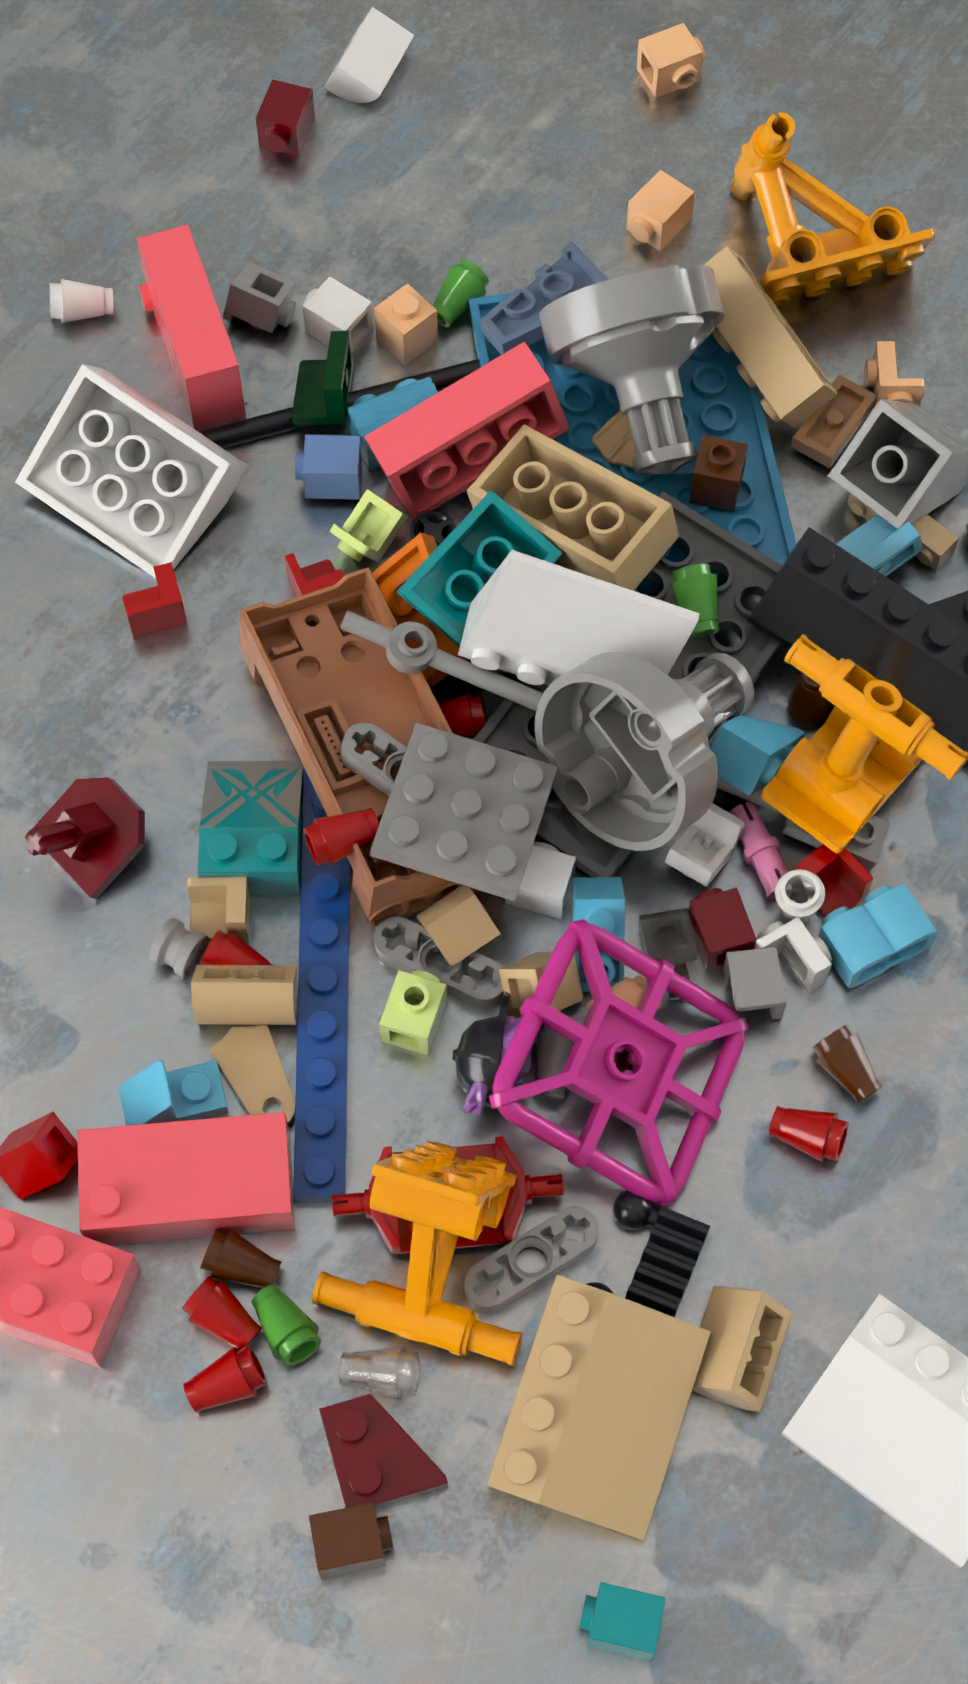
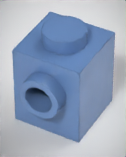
M305 435L304 453H296L295 479L303 480L305 498L360 500L362 473L360 436Z

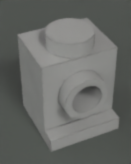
M247 261L230 284L223 319L231 322L235 316L270 333H273L278 324L287 327L296 309V302L291 300L296 282Z

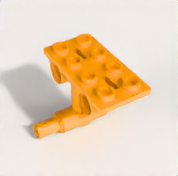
M779 112L777 118L775 113L772 114L767 122L759 126L752 134L750 140L741 147L742 154L734 168L735 177L731 183V191L737 199L746 201L748 195L750 199L754 198L756 194L758 196L769 232L766 241L772 257L765 274L759 282L776 307L790 301L789 296L805 292L806 297H815L831 290V285L846 281L847 286H856L872 279V274L887 270L888 275L891 276L908 271L913 267V262L925 254L924 250L935 238L933 228L911 234L906 218L898 209L893 207H881L868 217L787 159L786 156L791 147L790 138L795 131V122L787 113ZM790 196L834 226L836 230L816 234L811 230L805 229L803 225H799Z
M803 634L788 651L784 661L793 665L819 684L821 696L835 705L825 724L810 740L804 737L797 743L784 760L776 776L764 787L760 797L830 850L840 853L922 760L951 781L967 761L968 752L962 750L934 730L935 723L932 722V718L903 698L899 690L892 684L878 680L850 659L841 658L838 661Z
M426 1141L425 1146L415 1145L413 1149H404V1152L400 1154H392V1157L374 1163L371 1175L376 1177L370 1197V1209L414 1222L406 1290L376 1280L372 1282L367 1281L363 1285L323 1271L316 1281L312 1303L355 1315V1321L359 1322L361 1326L368 1328L376 1327L392 1332L409 1340L449 1350V1353L460 1357L462 1354L467 1356L469 1351L513 1366L521 1347L522 1332H514L479 1321V1315L475 1314V1311L441 1301L458 1236L476 1241L483 1225L497 1228L504 1212L510 1188L515 1185L517 1175L506 1172V1163L500 1160L480 1155L476 1156L475 1161L455 1157L456 1148L435 1141Z

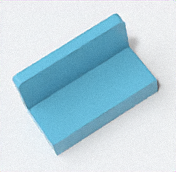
M878 514L836 543V545L884 576L889 575L923 550L920 534L910 522L897 529Z

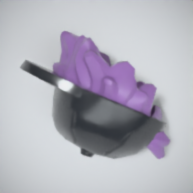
M506 991L502 998L498 1016L474 1021L462 1033L458 1048L453 1050L452 1060L456 1063L457 1080L468 1094L462 1110L466 1114L475 1113L480 1115L485 1106L492 1107L488 1096L493 1095L492 1087L496 1072L522 1017L515 1018L514 1016H509L511 994ZM537 1036L518 1074L515 1084L523 1081L524 1075L531 1072V1063L533 1060L532 1051L535 1047V1043L537 1042Z

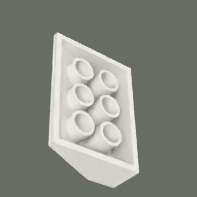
M82 364L15 483L155 578L154 566L171 562L173 570L226 505L248 465L104 368Z
M511 550L471 602L458 656L470 659L473 665L482 669H501L516 674L520 681L531 685H550L556 679L586 660L609 652L626 653L642 658L668 675L698 623L700 613Z
M879 1294L781 1435L961 1569L968 1559V1357Z

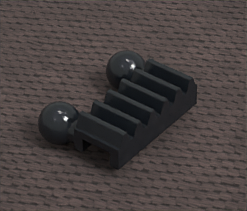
M625 1190L614 1201L613 1214L615 1220L620 1226L628 1230H639L646 1226L652 1228L625 1299L675 1318L708 1236L710 1225L663 1206L661 1209L656 1208L653 1202ZM590 1282L586 1284L614 1294L613 1291L603 1283Z

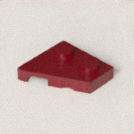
M371 1393L319 1409L346 1508L374 1502L375 1509L448 1487L446 1475Z

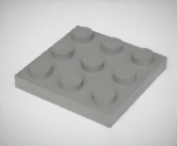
M416 722L375 835L370 856L515 901L558 766Z

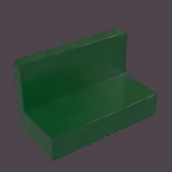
M331 331L327 360H302L300 362L291 415L294 425L346 424V407L349 404L354 367L349 331Z

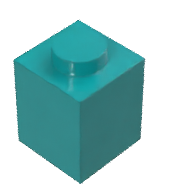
M600 1582L597 1597L586 1595L579 1629L590 1631L587 1646L652 1661L656 1651L666 1597Z

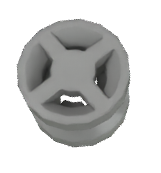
M171 918L157 933L150 949L149 959L159 966L167 964L173 967L175 975L182 979H188L194 974L196 966L200 965L202 956L209 945V936L200 931L191 933L185 929L183 922L176 918Z

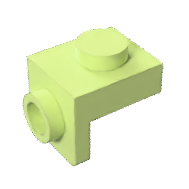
M367 489L343 527L333 524L329 532L341 539L337 548L356 561L360 562L366 556L379 563L409 516Z

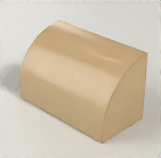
M197 965L191 980L192 1011L195 1024L297 1025V966Z
M714 1286L700 1328L711 1331L692 1391L729 1406L761 1412L792 1312L764 1291Z

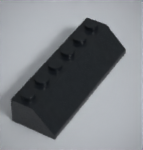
M808 527L747 621L789 649L804 634L809 640L838 661L841 658L852 660L878 680L886 681L896 687L903 698L932 718V722L935 723L934 730L962 750L968 752V630Z

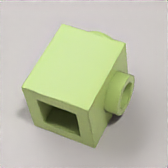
M398 970L379 1023L381 1042L429 1056L447 1004L446 984L441 983L439 978L425 971L416 970L411 974Z

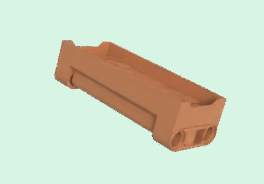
M369 567L346 574L335 585L274 605L261 602L240 609L238 647L255 683L266 686L327 816L360 810L364 811L372 808L380 824L389 796L371 785L361 775L351 771L342 762L340 748L346 731L357 723H370L379 727L406 747L416 722L452 733L422 672L406 674L398 671L388 661L385 647L340 629L347 611L390 629L398 626ZM367 742L361 746L356 744L355 751L362 755L366 750L371 751L372 745ZM385 754L382 762H378L377 768L383 770L385 761L389 757L387 754ZM400 766L395 767L390 771L391 777L394 781L396 779ZM373 841L361 848L356 843L353 845V853L347 856L354 871L353 889L370 925L373 927H377L381 921L389 917L400 916L408 918L421 913L461 886V884L370 856ZM469 887L473 891V893L480 891Z

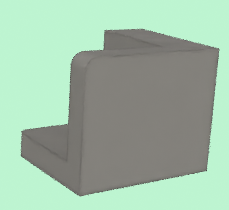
M768 947L727 952L723 976L726 989H732L735 1009L737 1011H749L769 1008L772 1020L782 1019L787 1001L777 948Z

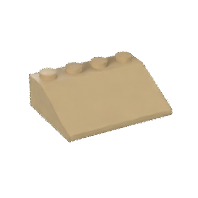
M556 1274L486 1486L644 1541L711 1331L607 1291Z

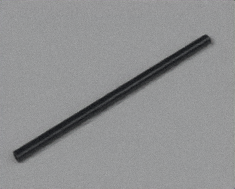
M476 359L350 392L348 407L363 395L373 394L378 396L394 390L397 384L406 379L418 381L431 377L436 390L440 392L479 369V360ZM293 407L198 432L221 448H227L311 425H294L291 416Z

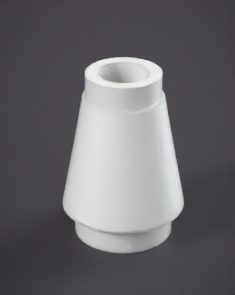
M60 279V283H50L51 319H61L62 323L104 315H113L112 288H103V286Z
M802 869L792 870L784 874L777 882L775 898L788 922L799 917L802 923L805 924L822 906L825 899V888L820 878L814 873Z

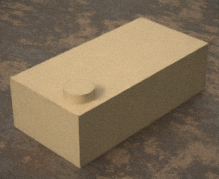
M525 424L467 489L473 509L490 490L496 493L562 552L556 565L632 591L637 588L679 537L671 503Z

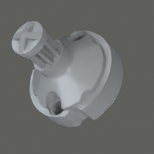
M678 265L618 276L566 294L551 302L540 311L539 319L550 363L576 370L615 387L621 413L628 416L637 454L633 458L637 474L667 475L676 472L687 463L697 459L696 446L694 442H689L680 401L684 399L678 369L725 317L715 273L711 267L696 265L689 268H678Z
M602 653L586 660L552 682L543 692L536 710L535 738L538 751L548 758L551 765L558 766L552 784L554 791L570 813L582 825L606 842L634 851H647L661 847L698 821L710 808L717 789L718 766L716 754L710 749L708 737L714 730V727L724 720H731L736 716L739 717L749 710L753 704L755 692L752 679L745 667L737 659L726 653H713L697 663L692 673L683 679L674 680L650 662L626 653Z

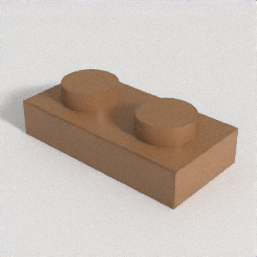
M839 374L831 384L838 395L804 421L793 436L791 448L828 468H831L871 412L877 399V395Z

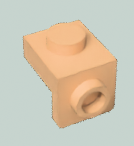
M895 341L876 342L873 359H866L864 367L865 386H872V392L877 395L875 406L880 399L914 403L920 406L925 389L924 379L898 378Z

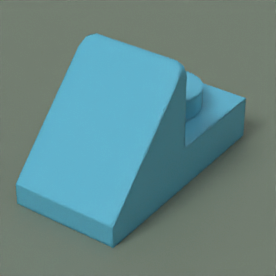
M163 1060L156 1061L119 1086L126 1126L207 1119L229 1113L217 1060L168 1072Z

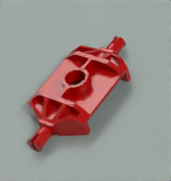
M503 1136L495 1137V1143L454 1147L457 1149L455 1157L475 1161L476 1156L480 1155L497 1159L506 1163V1172L517 1175L515 1185L510 1188L504 1212L497 1228L483 1225L476 1241L458 1236L455 1249L509 1244L512 1242L517 1234L526 1204H532V1197L564 1196L562 1173L531 1178L529 1174L524 1175V1170ZM392 1146L384 1147L379 1161L392 1157V1154H400L402 1152L392 1153ZM372 1176L369 1189H364V1193L332 1194L333 1217L366 1212V1218H372L392 1254L410 1253L414 1222L370 1209V1197L376 1176Z

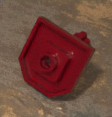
M108 777L76 779L39 822L27 832L25 836L29 843L27 850L34 856L49 854L90 898L97 899L145 846V811L114 779Z

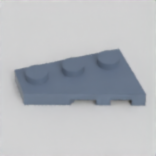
M572 241L561 249L562 257L552 266L545 263L535 272L536 280L525 289H515L480 319L482 334L501 355L524 341L527 346H530L544 339L539 313L545 306L573 291L608 280Z

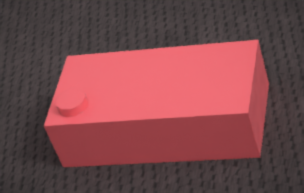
M189 225L136 238L145 284L138 286L145 312L154 311L193 428L199 431L245 418L246 412L239 366Z
M524 341L364 437L389 483L413 521L419 514L432 511L466 491L524 424L551 439L556 438L570 428L550 379Z
M285 1112L77 1130L80 1232L84 1237L110 1246L213 1237L216 1229L227 1234L231 1229L238 1235L295 1230L290 1132Z

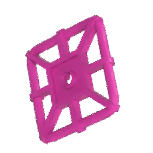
M585 919L570 922L568 929L558 940L532 997L526 998L522 1004L520 1013L523 1017L496 1072L492 1087L493 1095L488 1096L492 1109L498 1108L500 1113L512 1124L566 1154L568 1162L580 1169L586 1166L627 1191L651 1202H656L659 1206L672 1204L676 1201L677 1195L687 1182L710 1125L717 1124L722 1113L719 1104L742 1053L745 1041L744 1031L749 1029L746 1018H740L738 1013L726 1002L676 973L674 965L665 959L657 961L606 929L589 924ZM599 950L647 978V987L637 1008L613 995ZM575 951L578 952L593 998V1004L583 1025L550 1006ZM665 990L717 1020L720 1025L681 1036L653 1019ZM541 1025L549 1027L574 1042L560 1074L514 1088L515 1081ZM725 1037L723 1046L701 1096L673 1079L687 1048ZM624 1049L629 1052L627 1061L633 1065L632 1071L624 1070L620 1072L614 1062V1055L622 1052ZM565 1086L592 1102L594 1106L578 1138L523 1106L518 1101ZM665 1097L687 1109L692 1116L670 1168L654 1122ZM610 1114L635 1128L651 1179L646 1178L596 1148Z

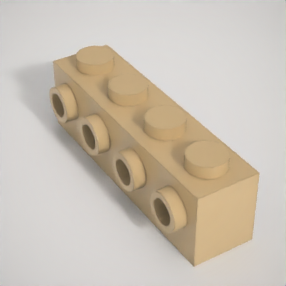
M726 246L704 264L714 270L725 315L723 321L716 326L717 329L712 332L713 336L728 354L734 351L741 362L736 366L737 371L751 388L757 385L765 398L760 401V404L769 417L776 423L782 420L796 428L838 394L744 259Z

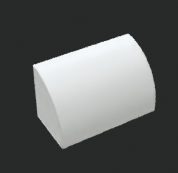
M372 7L352 37L324 88L342 99L355 103H368L376 100L383 92L414 35Z

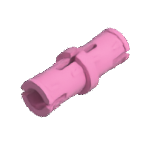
M746 802L747 811L745 812L743 805L740 804L729 813L745 823L739 838L744 847L742 856L746 864L753 865L766 892L767 899L776 900L775 888L777 882L788 872L779 854L781 845L775 836H770L758 812L757 805L752 802Z

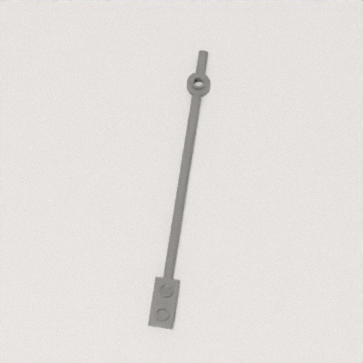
M350 611L346 612L340 629L385 647L388 661L395 669L402 673L417 674L430 666L534 711L537 710L542 692L490 670L479 668L471 662L438 649L433 632L421 623L405 622L399 624L394 629H390ZM414 639L421 647L416 649L410 648L406 645L405 641ZM718 777L717 788L783 815L760 797L764 787L749 796ZM875 815L871 817L845 847L864 868L869 870L877 864L891 823ZM789 818L786 819L782 830L783 834L817 848L822 845L820 841Z

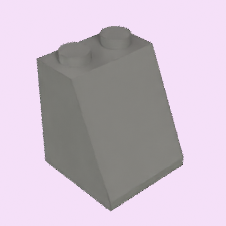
M880 399L828 474V477L895 528L899 529L907 522L914 523L961 492L968 482V442L917 404Z

